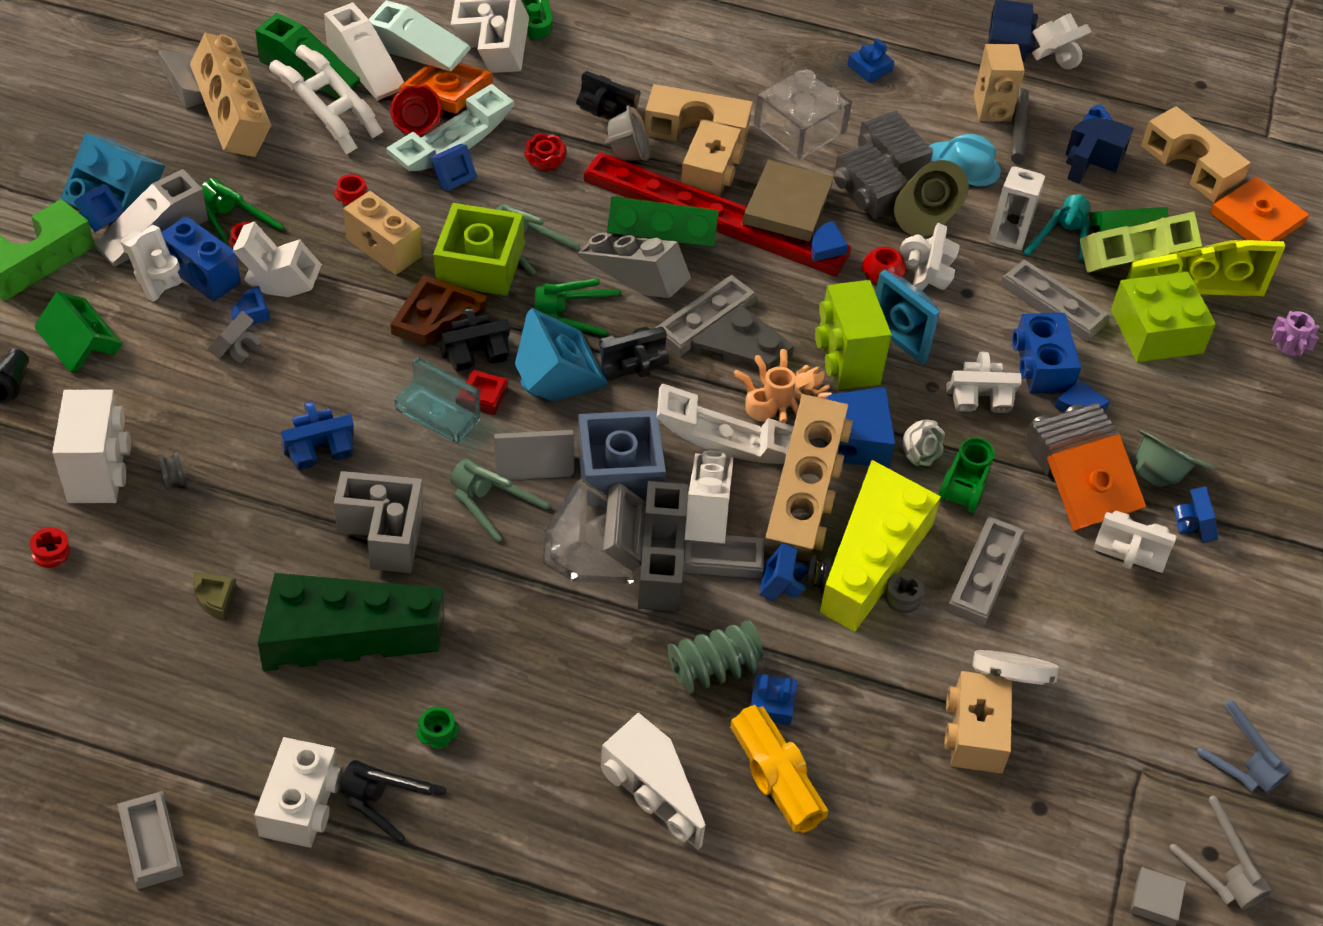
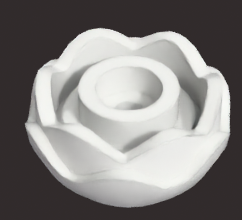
M934 420L915 422L906 430L903 436L902 447L906 458L917 467L920 465L931 466L934 460L943 454L942 443L945 438V432Z

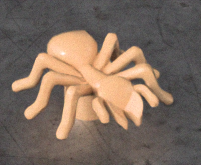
M786 349L780 350V367H774L768 371L760 355L755 356V361L759 366L761 383L764 385V388L755 389L748 375L739 370L734 372V376L744 382L747 390L746 413L756 421L765 422L768 418L772 419L776 416L777 411H779L778 421L786 424L788 421L786 408L791 406L793 412L797 415L799 405L795 398L800 401L802 394H812L826 399L827 396L832 394L826 393L830 390L829 385L820 388L823 384L825 372L822 371L815 374L818 372L819 367L809 370V366L805 365L796 372L795 376L787 368L788 354Z

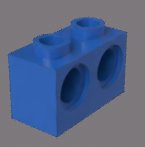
M187 216L161 232L170 255L178 259L180 264L179 277L211 301H216L241 283L238 260L233 249Z
M1022 314L1018 329H1014L1012 333L1013 349L1018 351L1020 356L1019 370L1021 378L1026 379L1030 394L1065 393L1077 383L1081 371V364L1066 314Z

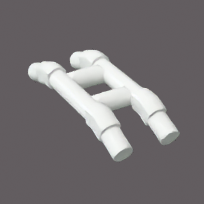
M300 45L296 49V56L305 61L317 73L306 81L292 67L286 66L278 60L271 62L269 70L281 78V81L287 84L291 90H294L323 121L346 155L358 147L350 136V131L345 123L340 119V114L351 108L372 139L384 132L375 119V114L364 99H360L330 66V62L319 52L312 51L305 45ZM327 84L341 97L328 106L315 93V91Z

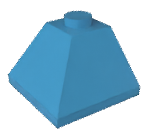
M883 270L879 274L876 296L891 331V341L921 365H924L928 362L940 311L931 298L925 295L922 290L916 288L906 279Z
M534 308L527 312L515 361L516 368L522 378L520 381L526 392L534 397L540 396L555 402L604 388L608 384L581 330Z

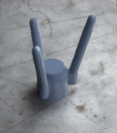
M1228 700L1224 704L1226 710L1258 750L1245 763V766L1250 771L1246 774L1204 748H1199L1197 754L1241 781L1250 792L1260 787L1268 794L1290 775L1292 770L1270 749L1235 701Z

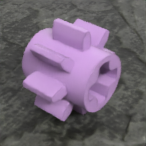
M1289 311L1286 319L1277 317L1272 328L1274 334L1271 341L1275 342L1277 348L1286 355L1302 356L1305 348L1311 351L1314 350L1319 339L1316 334L1320 327L1315 325L1313 318L1307 313Z

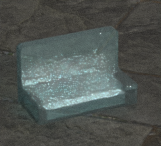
M417 357L412 362L413 381L395 399V410L458 444L480 420V392L476 387Z

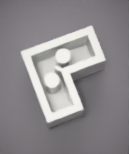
M455 0L451 26L457 37L469 44L471 48L478 47L477 50L490 72L521 71L529 15L522 1Z

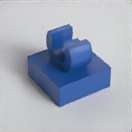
M877 38L874 44L869 46L864 44L859 51L850 54L848 66L869 83L892 72L895 61L885 54L887 46Z
M458 144L431 157L436 177H438L443 190H452L477 178L467 145Z
M106 183L73 201L79 209V213L89 221V225L94 232L114 223L124 212V209Z
M1206 486L1191 489L1192 504H1181L1174 507L1179 534H1189L1199 529L1202 543L1218 540L1216 518Z
M782 543L765 562L759 592L760 596L774 601L783 591L791 597H798L805 590L806 585L797 582L794 578L801 580L808 573L809 568L802 563L795 562L796 548Z
M755 674L750 706H764L773 722L791 725L798 680L774 677L768 674Z

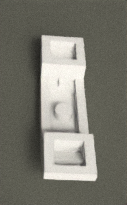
M663 383L659 387L657 418L683 439L706 450L721 451L726 456L736 459L769 464L785 463L794 426L768 418L761 427L697 406L698 395Z

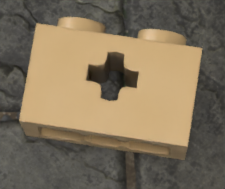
M985 44L973 95L979 121H1012L1025 71L1018 44Z
M701 120L682 164L681 182L721 197L725 186L730 187L732 185L735 174L734 163L740 164L743 157L744 144L739 143L741 129Z
M368 191L343 208L346 239L393 274H399L422 257L420 226L373 192Z
M961 671L956 687H949L946 700V712L953 713V723L947 724L944 742L945 749H951V767L1002 774L1011 753L1012 680H1007L1001 676Z

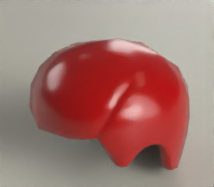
M425 84L402 88L393 98L390 108L394 126L406 136L414 132L419 137H422L432 132L439 126L443 113L438 94Z

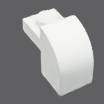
M256 222L243 225L233 249L236 256L249 269L244 280L252 287L259 286L262 293L291 297L312 290L322 265L300 239L277 247Z

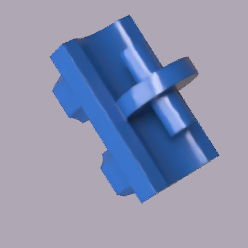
M313 401L304 403L305 415L292 417L294 428L281 431L284 455H290L297 470L309 468L317 464L315 447L328 444L332 460H341L353 455L352 438L354 423L351 414L333 418L330 408L316 411Z

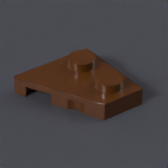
M423 275L390 324L391 334L426 346L441 337L442 333L451 331V322L463 319V308L471 307L475 316L485 311L488 307V296Z

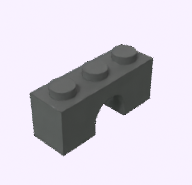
M648 481L638 609L679 612L683 579V547L688 484Z

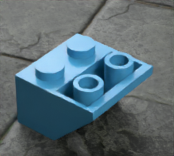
M85 133L60 199L77 207L73 201L106 183L125 211L151 184L161 179L166 165L110 138Z

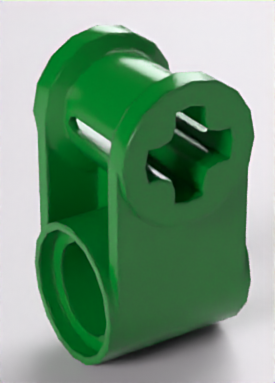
M974 437L965 440L961 444L952 467L948 469L938 494L941 496L940 502L943 503L945 500L968 508V513L975 514L995 455L994 448L988 441Z

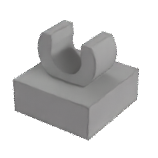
M242 311L218 336L208 350L220 359L229 349L231 357L235 361L242 363L249 354L242 349L241 344H245L251 350H254L261 343L255 334L245 332L254 320Z

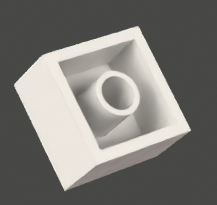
M114 390L63 391L52 453L67 503H117L119 487H124L126 484V466L123 463L124 455H130L131 437L129 432L123 431L125 424L123 406H117Z

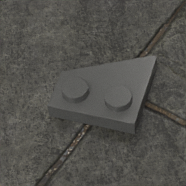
M742 305L691 340V350L694 353L701 354L703 349L723 354V361L735 365H746L756 371H759V366L755 361L756 355L762 357L768 371L780 365L781 349L787 350L788 358L793 355L794 349L792 343Z

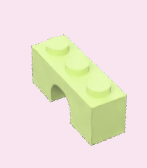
M1195 211L1161 218L1137 226H1124L1101 231L1080 238L1087 273L1202 246Z

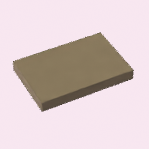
M768 159L745 210L742 223L811 242L832 188L834 177Z

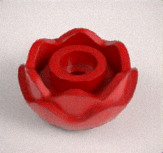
M538 133L526 142L524 156L535 169L544 172L552 171L564 162L567 147L557 135Z
M879 247L873 249L865 256L862 263V272L865 273L867 280L878 284L879 274L883 270L903 278L907 271V266L903 256L898 251L890 247Z

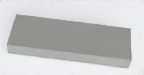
M1025 259L1002 278V287L1040 312L1065 313L1070 331L1086 342L1108 324L1110 314Z
M730 275L655 328L662 326L666 330V346L678 356H682L691 349V340L740 305L746 309L754 305L757 300V293L733 275Z
M988 516L948 604V612L982 626L986 625L1026 530Z

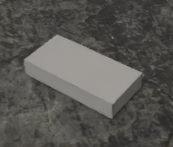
M617 483L609 487L603 551L631 571L641 566L646 502L621 483Z
M726 535L725 543L684 540L683 573L762 579L764 538Z
M163 791L118 803L137 890L184 876Z

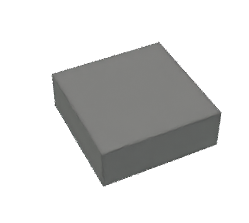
M1142 867L1137 876L1130 913L1168 926H1176L1179 921L1186 881Z

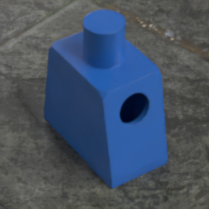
M886 387L830 394L827 396V400L848 404L846 419L853 420L848 443L840 441L838 454L845 455L843 463L870 466L871 460L890 468L895 439Z

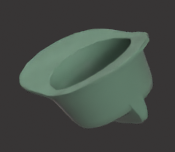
M1138 430L1143 435V438L1135 455L1137 462L1136 472L1149 483L1159 487L1170 484L1175 485L1196 465L1216 469L1212 464L1169 446L1143 430Z

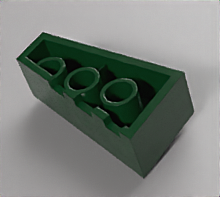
M274 573L258 639L263 671L279 670L278 665L299 663L300 667L315 666L318 660L343 658L344 662L360 661L361 656L380 653L385 658L438 652L445 618L443 588Z

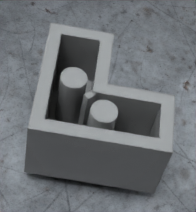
M341 471L334 499L337 533L368 536L371 570L411 573L424 511L422 479Z

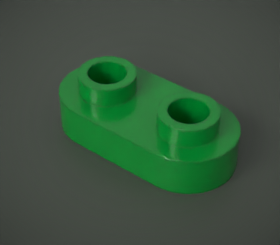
M521 0L529 15L527 37L542 39L548 36L553 29V16L549 1Z

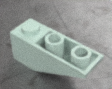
M386 0L369 19L389 54L452 71L471 49L469 44L406 5Z

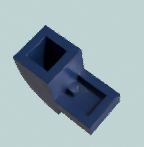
M1092 118L1078 123L1072 130L1065 154L1068 156L1066 164L1071 166L1067 179L1080 184L1090 164L1116 173L1126 154L1134 128L1103 118Z

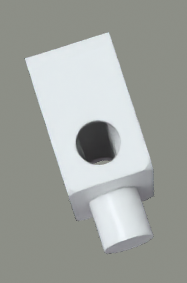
M1016 166L1011 167L1002 188L988 239L989 242L1022 251L1045 180L1043 174ZM1010 214L1018 215L1020 217L1018 224L1010 223L1007 220V216Z

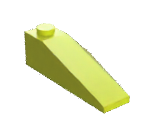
M1230 240L1132 262L1127 279L1189 272L1200 294L1264 297L1285 249L1284 241Z

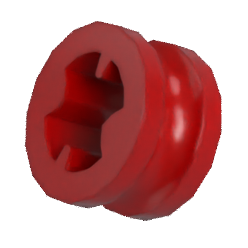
M43 528L33 534L30 539L32 558L40 567L51 568L61 565L70 554L68 537L59 528ZM53 543L56 550L47 552L44 545Z

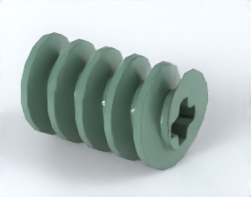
M749 620L742 622L740 628L737 625H729L725 632L719 629L713 630L709 638L704 634H699L694 638V642L689 639H683L679 642L678 648L671 643L667 645L668 657L673 673L688 694L694 693V680L696 679L699 680L704 689H708L710 687V675L712 674L720 685L726 682L725 670L728 669L736 680L740 679L741 665H745L751 675L756 674L757 661L763 656L760 635L756 627Z

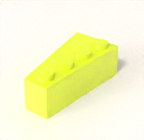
M871 460L828 576L820 613L855 632L887 589L889 579L894 574L899 573L932 528L941 496Z

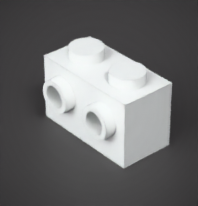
M283 737L254 814L259 837L309 848L312 847L316 833H323L329 817L327 802L330 793L338 792L343 775V767L338 766L336 749L334 747Z

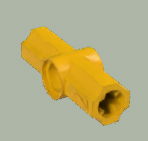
M752 705L743 709L739 715L731 720L730 728L750 759V769L757 787L764 795L771 794L794 833L802 832L803 834L816 828L821 821L827 818L828 809L807 777L806 763L800 750L793 742H785L764 706L757 707Z

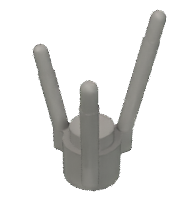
M1211 796L1209 803L1240 861V864L1224 875L1228 881L1226 886L1178 845L1171 844L1169 849L1187 867L1212 887L1222 898L1226 906L1236 901L1240 908L1245 910L1265 899L1273 890L1253 865L1218 798Z

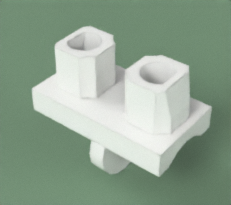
M1071 13L1066 14L1054 22L1050 21L1043 24L1032 32L1040 46L1032 54L1037 61L1055 53L1056 61L1062 68H1075L1081 63L1082 50L1074 41L1090 34L1091 30L1088 24L1078 27Z
M937 223L935 226L934 234L931 238L925 240L923 236L917 234L906 238L900 247V254L910 266H916L913 285L922 291L928 284L944 291L954 279L955 269L949 266L956 259L960 245L945 238L947 226Z
M152 225L143 232L133 231L121 240L124 252L128 254L133 265V273L136 280L141 284L148 300L154 302L165 290L182 283L178 274L180 269L178 259L170 255L159 227Z
M979 352L977 362H964V371H953L951 381L946 384L947 394L953 395L956 411H975L978 407V396H990V411L994 413H1009L1014 405L1015 393L1021 385V373L1002 372V363H990L989 353Z
M1116 510L1112 514L1106 512L1093 550L1124 560L1122 567L1131 569L1134 563L1163 573L1175 543L1176 535L1170 534L1167 527L1155 523L1147 526L1133 521L1129 514Z

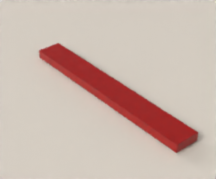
M602 152L597 154L584 171V182L627 198L719 210L717 232L835 277L838 276L851 253L852 246L848 245L846 254L814 262L811 256L813 237L811 242L745 225L742 222L746 206Z

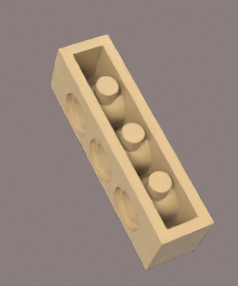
M204 33L190 62V67L223 151L256 157L272 125L237 41L227 35Z
M802 394L765 537L764 552L773 554L784 543L797 549V560L810 562L811 554H813L814 550L822 551L827 528L820 526L823 513L831 515L836 491L829 490L832 477L840 478L845 456L838 454L840 441L848 443L853 420L846 419L848 404ZM820 438L829 445L818 448L813 446L810 441ZM804 474H814L820 481L809 484L804 482L801 476ZM803 509L808 511L811 517L807 520H798L791 513L795 510Z

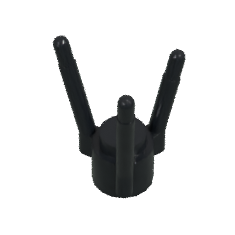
M359 760L351 761L340 781V792L350 796L347 806L364 814L400 843L405 840V836L372 809L367 802L370 800L377 802L381 798L386 784L426 795H431L432 793L444 795L446 793V788L443 786L385 772Z

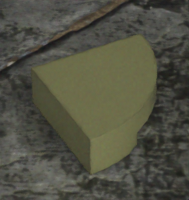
M195 571L193 586L199 605L211 616L225 620L237 588L236 578Z

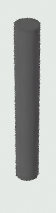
M1020 88L1014 110L1011 160L1017 164L1025 160L1029 92L1024 88Z

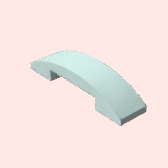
M490 84L466 99L467 110L421 138L414 132L408 134L387 147V154L408 171L433 168L432 156L458 144L467 145L469 150L484 139L508 115L514 107V101L493 84Z

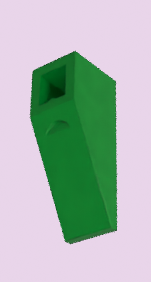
M275 13L255 30L259 62L270 66L274 60H278L299 72L304 81L310 79L317 73L305 61L296 56V49L300 45H305L312 51L314 50L322 54L351 89L360 82V78L304 25ZM329 84L319 89L337 99L341 98Z

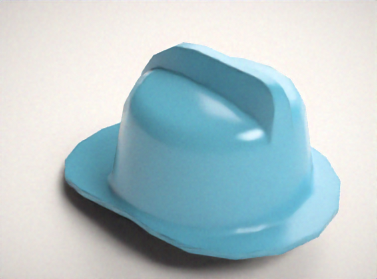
M964 134L951 139L950 142L943 141L929 145L933 149L931 162L946 160L955 163L966 174L969 185L987 187L995 184L1000 178L1001 169L995 160L997 150L988 139L981 135Z

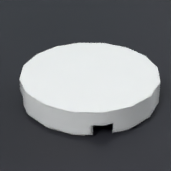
M974 651L972 666L976 671L988 675L992 668L997 669V673L1007 680L1040 685L1057 682L1059 667L1051 662L1006 652Z

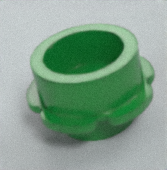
M444 707L429 708L418 720L419 728L416 730L418 740L424 745L430 744L434 749H442L449 746L450 741L458 737L459 724L455 722L453 714ZM434 728H441L442 730L435 732Z

